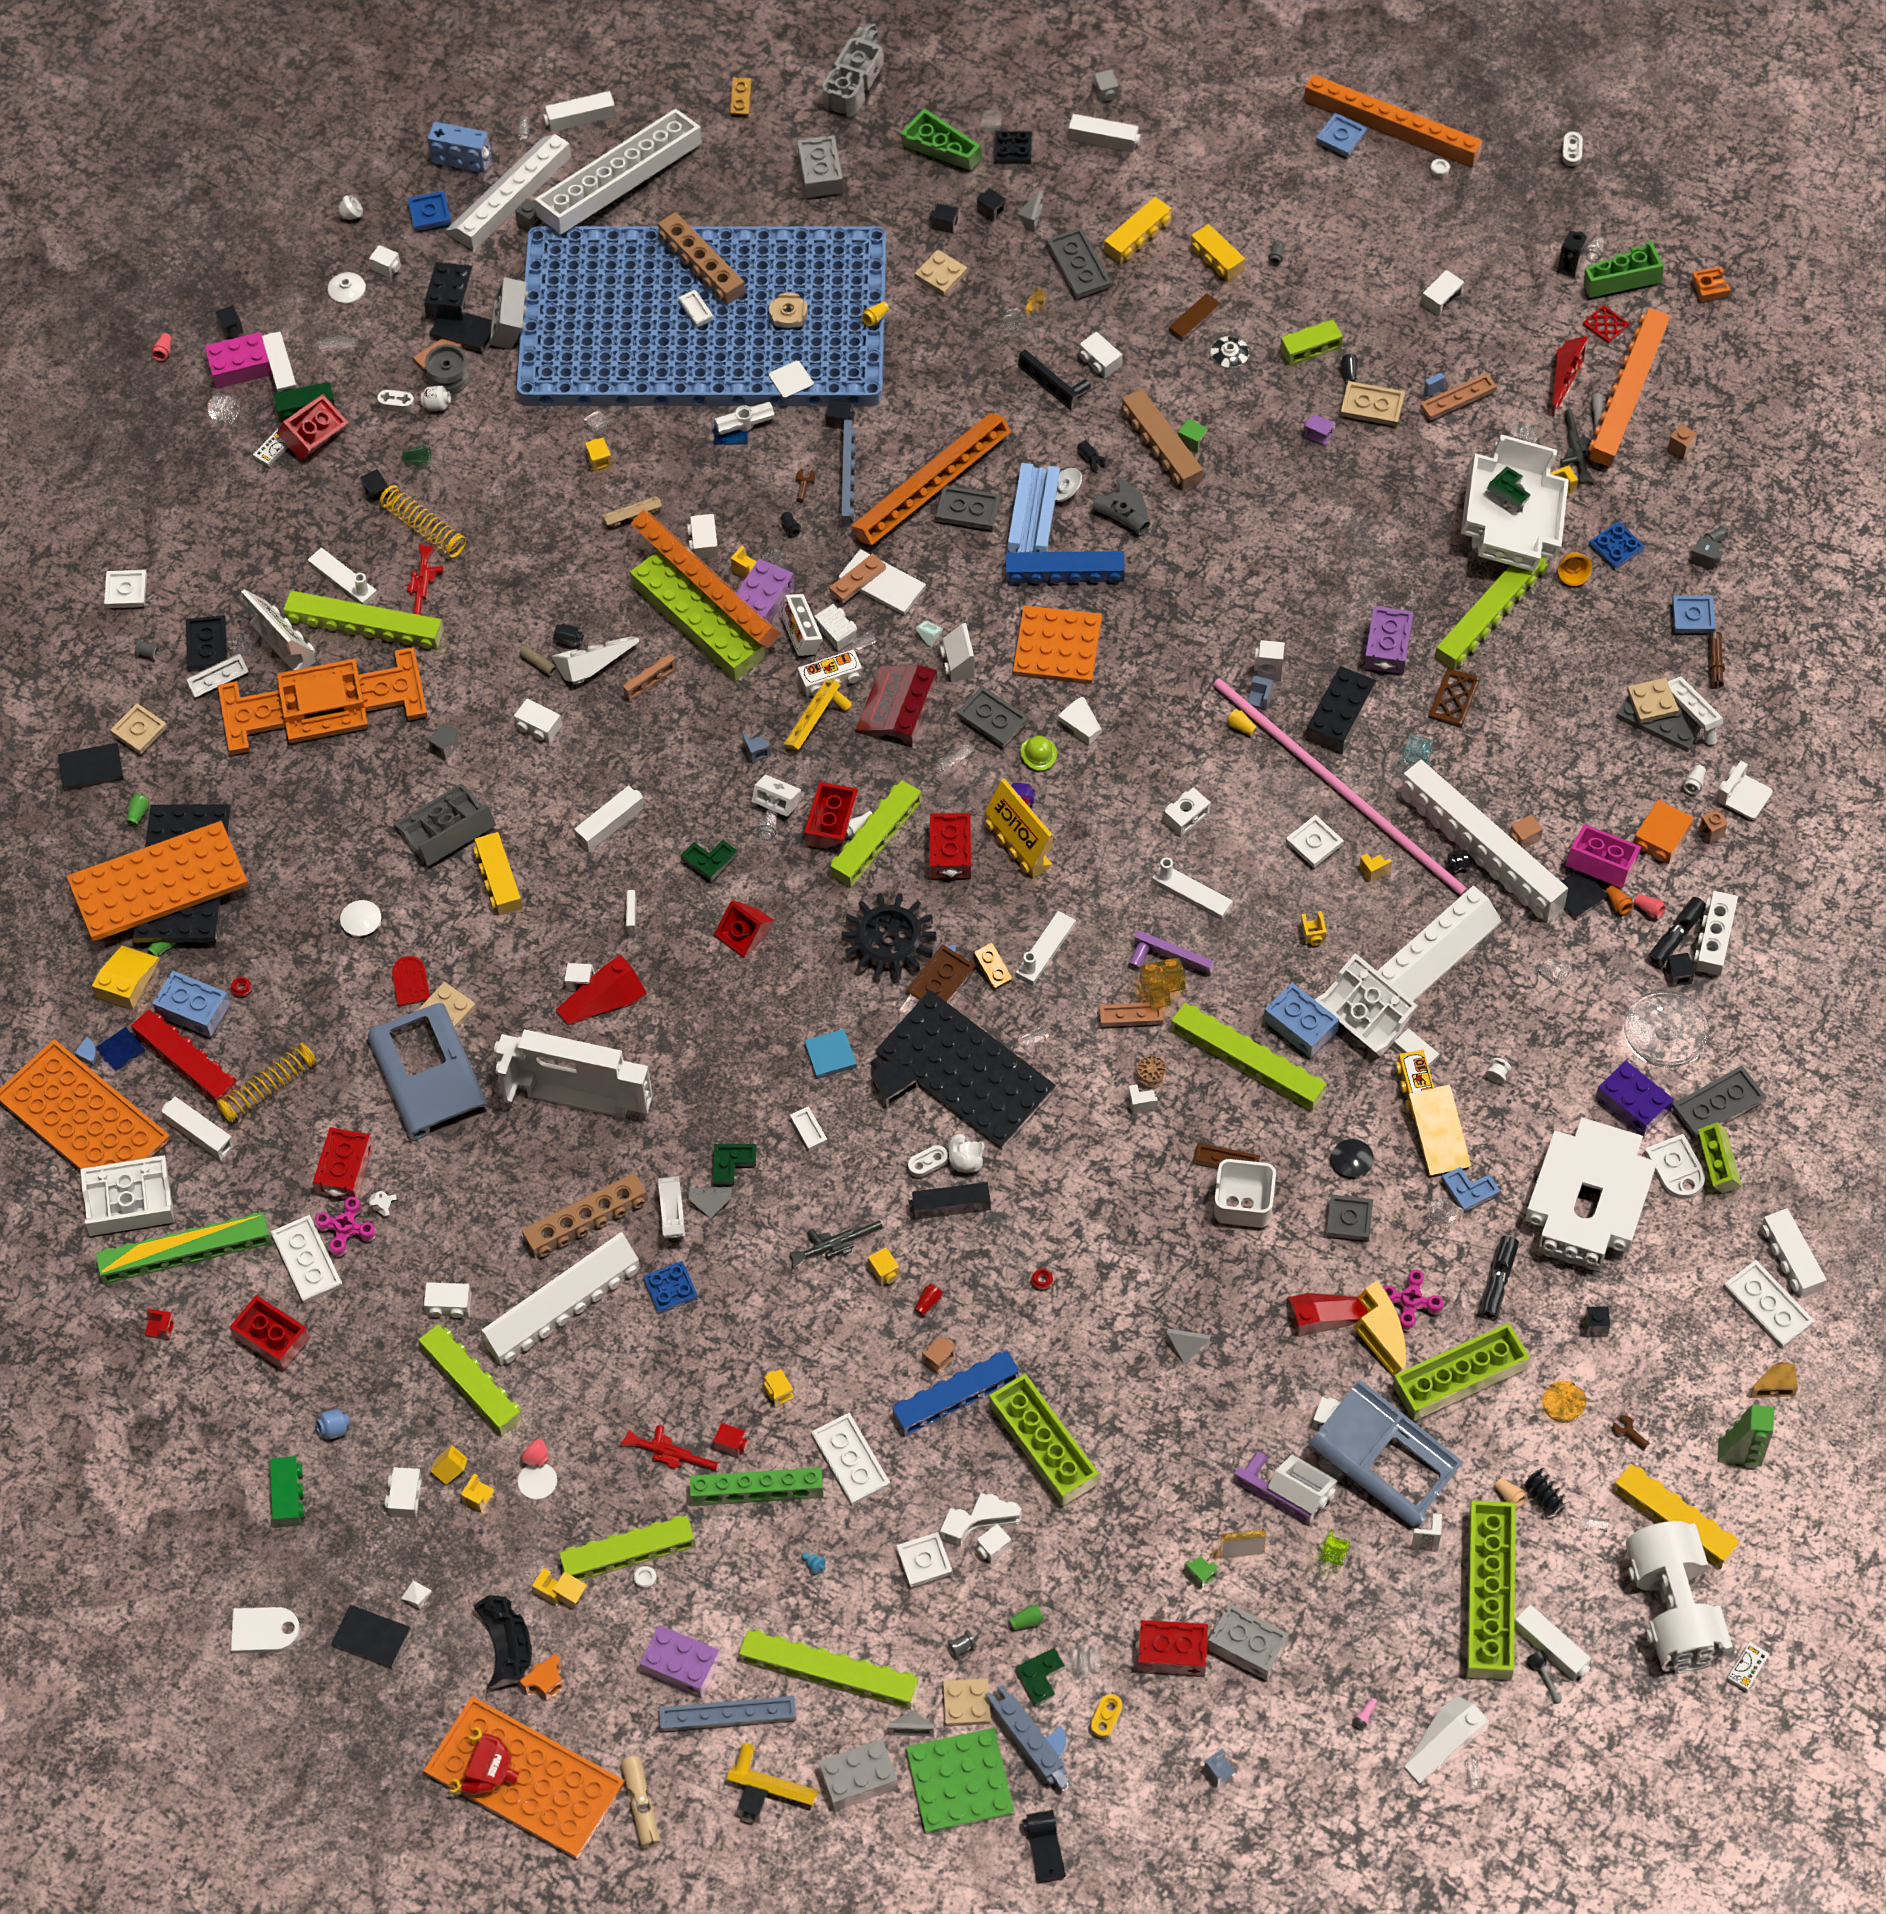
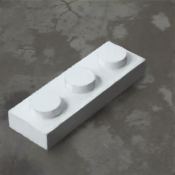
M237 654L185 680L193 697H197L249 671L241 654Z

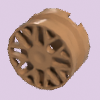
M1149 1055L1143 1057L1137 1065L1139 1083L1148 1089L1160 1087L1166 1079L1165 1062L1157 1056Z

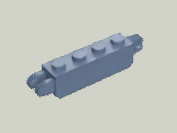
M1002 1684L997 1686L998 1693L1003 1698L1002 1701L998 1702L991 1692L985 1694L986 1699L994 1709L995 1717L1045 1784L1049 1783L1051 1785L1055 1783L1061 1792L1069 1788V1782L1064 1776L1067 1774L1064 1762L1013 1694L1010 1695Z

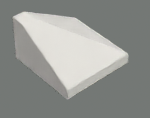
M413 1581L401 1600L420 1610L432 1591Z

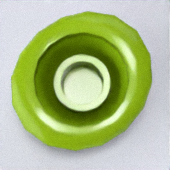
M1034 736L1027 739L1020 749L1024 763L1036 771H1045L1051 768L1057 759V749L1054 743L1044 736Z

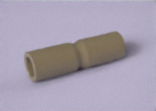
M527 645L521 648L519 655L533 665H536L544 673L552 676L556 672L557 666L541 657Z

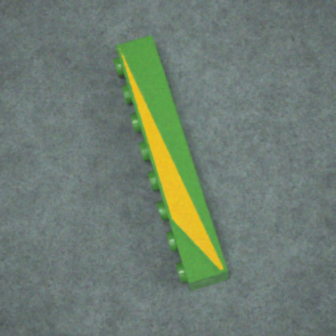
M263 1212L252 1213L243 1218H231L226 1222L218 1224L211 1223L197 1229L190 1228L185 1232L169 1233L164 1237L156 1239L148 1238L143 1242L128 1243L115 1249L107 1248L96 1253L100 1276L105 1285L272 1243Z

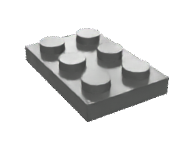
M945 485L935 516L936 521L993 530L1001 501V494Z
M983 686L957 711V717L1003 748L1029 722L1027 715Z

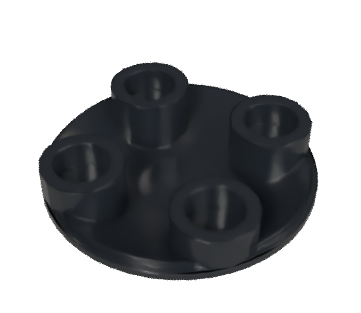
M1346 1139L1338 1143L1333 1149L1331 1156L1332 1166L1342 1175L1360 1179L1371 1169L1374 1155L1371 1148L1365 1142L1358 1139Z

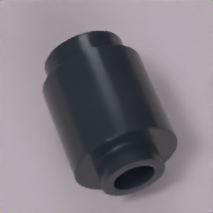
M557 624L553 638L558 643L577 647L584 640V632H582L580 627Z

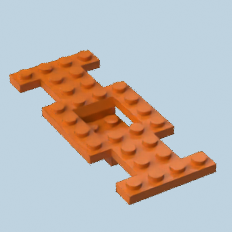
M414 647L395 651L398 667L359 675L356 659L278 673L279 690L246 697L240 696L237 681L218 685L230 755L250 751L247 735L286 727L289 743L367 729L369 727L366 712L405 704L408 720L428 717ZM344 707L345 710L344 712L305 719V714Z

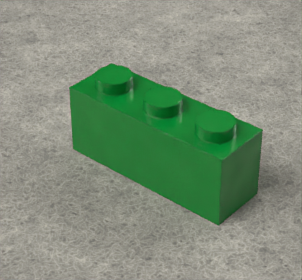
M297 1456L271 1458L272 1519L276 1528L302 1525V1517H305V1505L301 1504V1497L305 1495L304 1484H300V1477L304 1476L303 1464L298 1462Z

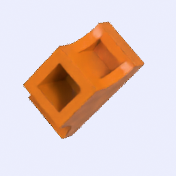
M556 1653L542 1664H536L530 1673L520 1680L521 1687L527 1695L539 1693L548 1701L565 1688L563 1679L559 1675L560 1670L563 1668L561 1659Z

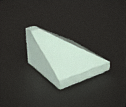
M928 621L923 622L916 628L917 632L929 646L933 645L943 630Z

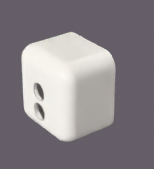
M1233 1159L1223 1160L1219 1164L1214 1205L1216 1220L1224 1224L1251 1227L1267 1226L1272 1217L1276 1179L1275 1168L1268 1163ZM1231 1197L1236 1198L1239 1204L1236 1207L1228 1206L1226 1204L1227 1199ZM1245 1199H1250L1254 1205L1252 1208H1243L1241 1202Z

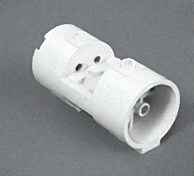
M1681 1521L1663 1522L1645 1527L1632 1534L1625 1543L1631 1561V1568H1628L1630 1579L1635 1581L1637 1588L1651 1591L1660 1590L1661 1601L1663 1604H1667L1668 1611L1650 1621L1649 1629L1646 1630L1649 1643H1653L1655 1650H1657L1662 1670L1667 1672L1670 1669H1674L1675 1673L1695 1671L1710 1666L1711 1661L1717 1657L1718 1659H1723L1725 1656L1732 1655L1733 1646L1721 1606L1714 1607L1709 1604H1695L1688 1583L1699 1574L1707 1572L1708 1566L1696 1524H1688Z

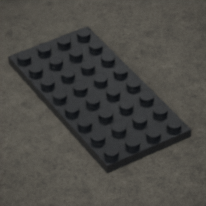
M231 804L150 805L145 848L222 821L229 837L232 806ZM222 896L135 926L134 942H216Z
M931 990L923 996L876 1049V1053L886 1061L896 1058L918 1077L920 1087L1002 1150L1057 1089L1053 1082Z

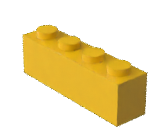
M1154 197L1104 240V253L1119 264L1129 260L1134 252L1143 248L1150 238H1154L1164 226L1166 227L1170 224L1172 208L1157 197Z
M496 832L475 838L476 847H473L476 859L480 858L481 863L478 865L481 875H486L487 878L484 881L486 890L492 893V897H490L492 908H497L499 915L523 909L499 833Z

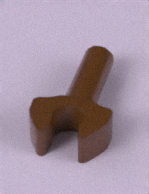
M803 469L796 473V482L800 483L796 499L799 503L804 502L808 485L815 484L816 480L813 470L810 471V476L807 478L803 477Z
M1621 1415L1620 1421L1626 1427L1621 1428L1614 1422L1612 1426L1614 1434L1618 1438L1629 1436L1641 1448L1646 1450L1650 1443L1633 1429L1634 1420L1629 1416Z

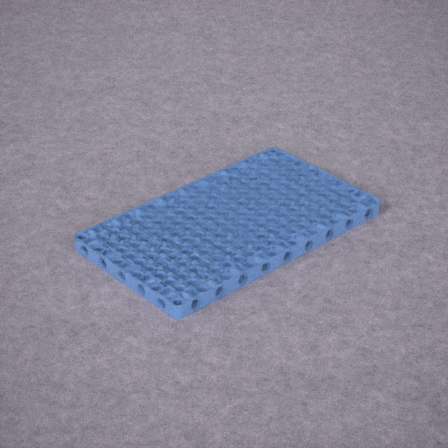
M538 226L532 228L528 233L525 290L528 291L526 302H524L527 309L523 317L525 328L521 332L517 377L519 402L525 406H757L767 402L771 403L772 406H828L829 400L852 403V406H877L882 402L885 315L875 326H867L861 318L865 309L885 302L887 242L886 231L881 227L690 226L745 282V294L728 305L723 300H719L711 288L706 287L703 279L700 276L697 277L693 273L692 268L688 264L685 265L677 253L672 252L666 241L663 242L659 238L658 226H573L563 234L558 233L550 226ZM693 290H696L714 317V320L698 328L678 299V297ZM782 293L798 294L803 301H806L808 309L803 325L792 328L775 326L769 313L771 301L777 299L778 295ZM787 308L785 312H791V308ZM800 361L814 384L788 397H783L770 378L769 373L792 362Z

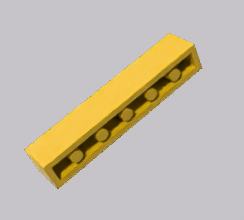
M1630 1464L1615 1482L1613 1492L1656 1523L1681 1521L1688 1524L1695 1523L1706 1559L1720 1569L1725 1566L1737 1551L1739 1541L1734 1534L1725 1532L1714 1520L1704 1517L1696 1507L1686 1504L1678 1494L1668 1491L1660 1481L1653 1480L1647 1476L1642 1468Z

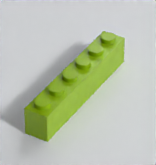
M903 780L898 785H894L888 797L880 801L878 809L874 814L871 813L868 816L864 826L856 830L854 838L850 843L847 842L844 845L840 855L832 859L830 863L831 876L851 888L921 804L922 791Z
M437 1324L418 1339L420 1348L501 1436H504L522 1421L521 1408L515 1401L512 1403L509 1401L506 1391L501 1386L497 1388L493 1383L494 1379L488 1372L484 1373L480 1369L479 1362L474 1357L470 1358L466 1354V1348L460 1342L457 1344L453 1340L454 1336L447 1328L443 1329Z
M675 1516L670 1521L663 1523L654 1522L646 1528H634L622 1535L613 1534L605 1540L589 1541L581 1547L566 1548L563 1552H560V1558L564 1572L583 1581L692 1549L696 1545L688 1516Z

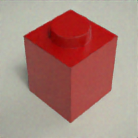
M722 1422L713 1440L714 1450L739 1458L741 1452L746 1451L749 1442L745 1430Z

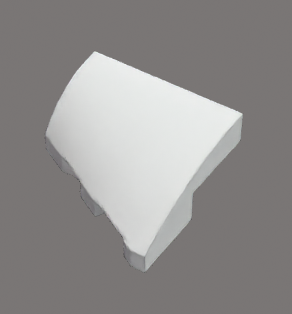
M1083 697L1071 703L1058 716L1060 722L1074 731V736L1089 746L1102 733L1100 725Z

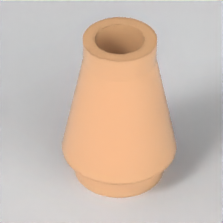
M1504 1478L1496 1482L1494 1488L1498 1490L1506 1502L1516 1503V1509L1526 1502L1527 1495L1525 1490L1506 1481Z

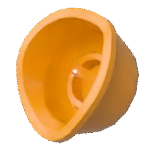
M1578 552L1567 553L1558 564V574L1561 580L1570 586L1584 584L1592 573L1590 558Z

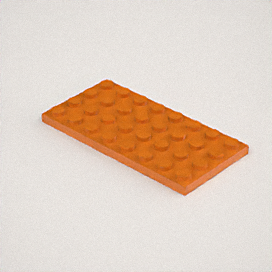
M222 821L66 876L93 942L249 886Z
M55 1039L0 1088V1103L80 1171L84 1168L151 1158L171 1140L167 1132Z
M472 1696L423 1770L424 1774L455 1790L458 1785H453L450 1781L457 1779L461 1784L464 1782L461 1781V1778L475 1746L471 1743L469 1736H478L474 1733L473 1729L479 1728L482 1734L487 1733L501 1738L508 1749V1753L512 1756L509 1768L519 1772L516 1783L513 1785L503 1780L501 1786L492 1792L479 1794L462 1792L461 1795L578 1860L624 1787L625 1780Z

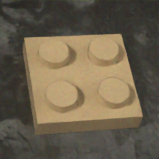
M937 250L914 274L915 279L945 296L967 274L968 268L940 250Z
M1666 678L1627 687V693L1639 723L1678 715L1679 709Z
M137 703L110 729V732L114 737L141 755L168 727L164 721Z
M443 982L418 1010L436 1003H443L456 1030L476 1009V1003L446 982Z
M988 1678L943 1681L946 1727L991 1724L990 1703L985 1697V1694L989 1692Z

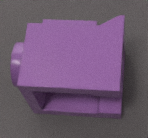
M1313 414L1311 419L1308 418L1304 424L1305 438L1326 446L1334 434L1335 421H1329Z

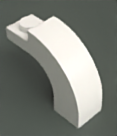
M679 1176L659 1178L658 1186L664 1238L685 1236Z

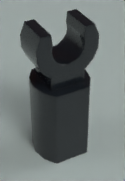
M1087 440L1078 444L1077 450L1089 463H1092V469L1095 472H1098V463L1104 467L1107 466L1106 459L1099 456V453Z

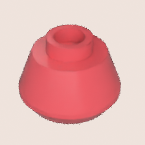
M537 1438L522 1453V1462L533 1467L537 1464L542 1466L549 1458L546 1455L549 1450L544 1440Z

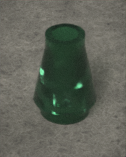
M423 444L402 451L403 461L427 464L428 461L432 460L430 446Z

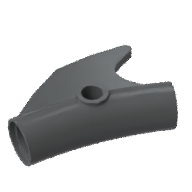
M1117 477L1116 482L1120 491L1113 495L1098 494L1093 504V511L1109 516L1126 525L1138 535H1142L1150 526L1143 496L1130 483L1121 477Z

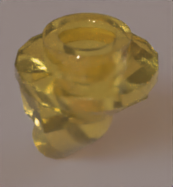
M1038 287L1034 289L1033 295L1029 298L1025 312L1032 313L1035 302L1045 305L1047 297L1043 289L1040 290Z

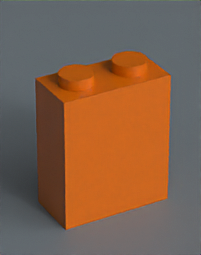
M1657 800L1637 831L1633 843L1641 846V852H1646L1657 860L1669 864L1692 829L1694 817Z

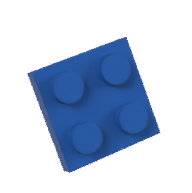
M444 191L408 198L415 231L452 224Z

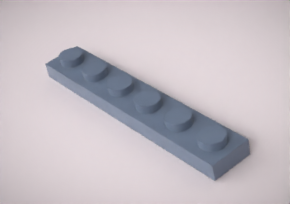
M844 420L842 527H850V519H854V507H851V503L855 502L854 491H851V487H855V475H851V473L855 471V459H852V455H856V444H852V440H856V428H852V420Z
M794 1696L660 1707L661 1732L796 1720Z

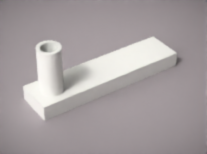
M320 548L308 559L310 566L359 604L366 605L378 595L377 590L367 583L363 573L355 574L323 548Z
M1681 676L1669 681L1668 684L1675 701L1704 729L1705 743L1707 745L1715 744L1717 742L1716 727L1723 724V717Z
M1168 857L1161 860L1160 868L1152 877L1154 884L1221 920L1233 905V900L1173 869V861Z
M1058 911L1031 951L1024 954V961L1016 971V977L1034 986L1075 926L1076 920Z

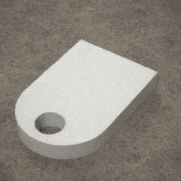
M1684 1134L1645 1148L1647 1158L1657 1161L1655 1172L1664 1189L1670 1195L1687 1199L1696 1196L1702 1190L1705 1173ZM1690 1183L1694 1188L1692 1190H1685L1682 1184Z
M286 1608L233 1609L232 1654L283 1652L291 1648L299 1638L300 1625L298 1619L292 1611ZM287 1625L295 1627L294 1631L290 1634L282 1632L283 1628Z

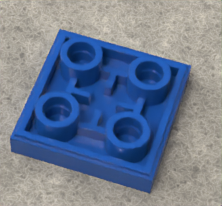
M1619 521L1589 541V546L1614 570L1645 550V546Z
M683 1261L643 1276V1280L659 1315L699 1299Z

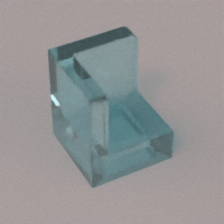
M1409 735L1404 752V761L1416 764L1418 761L1423 760L1428 765L1433 740Z

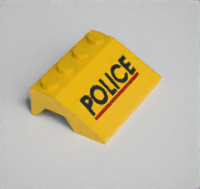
M1002 779L985 810L984 824L989 831L994 832L998 842L1006 846L1009 855L1014 860L1017 859L1023 872L1035 878L1053 866L1045 856L1053 848V835L1005 779Z

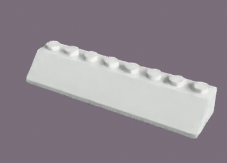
M556 134L542 137L448 227L445 233L472 251L476 250L515 212V209L531 197L571 158L569 142Z
M1472 886L1377 972L1414 1002L1502 923V920L1489 898L1475 886Z
M620 1232L482 1329L487 1350L501 1366L505 1363H511L522 1351L531 1349L539 1339L548 1337L556 1327L565 1325L573 1315L582 1313L590 1303L599 1301L607 1291L616 1289L624 1279L630 1278L640 1269L639 1260L624 1234Z

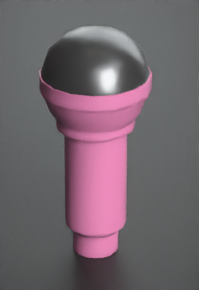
M1371 1698L1362 1712L1355 1715L1353 1723L1357 1728L1364 1729L1368 1726L1369 1716L1376 1707V1699Z

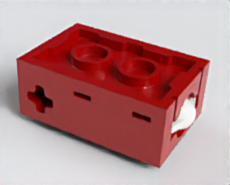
M930 813V879L971 878V813Z
M329 1127L312 1182L316 1194L341 1199L349 1197L358 1198L373 1149L370 1134Z
M1141 1620L1140 1637L1136 1643V1650L1139 1656L1138 1672L1205 1676L1208 1624Z

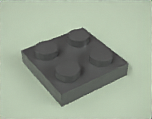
M1331 1194L1326 1236L1369 1241L1373 1199Z

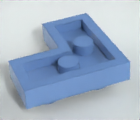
M1461 1167L1442 1175L1441 1180L1463 1213L1500 1195L1501 1192L1490 1174L1473 1183L1470 1182Z

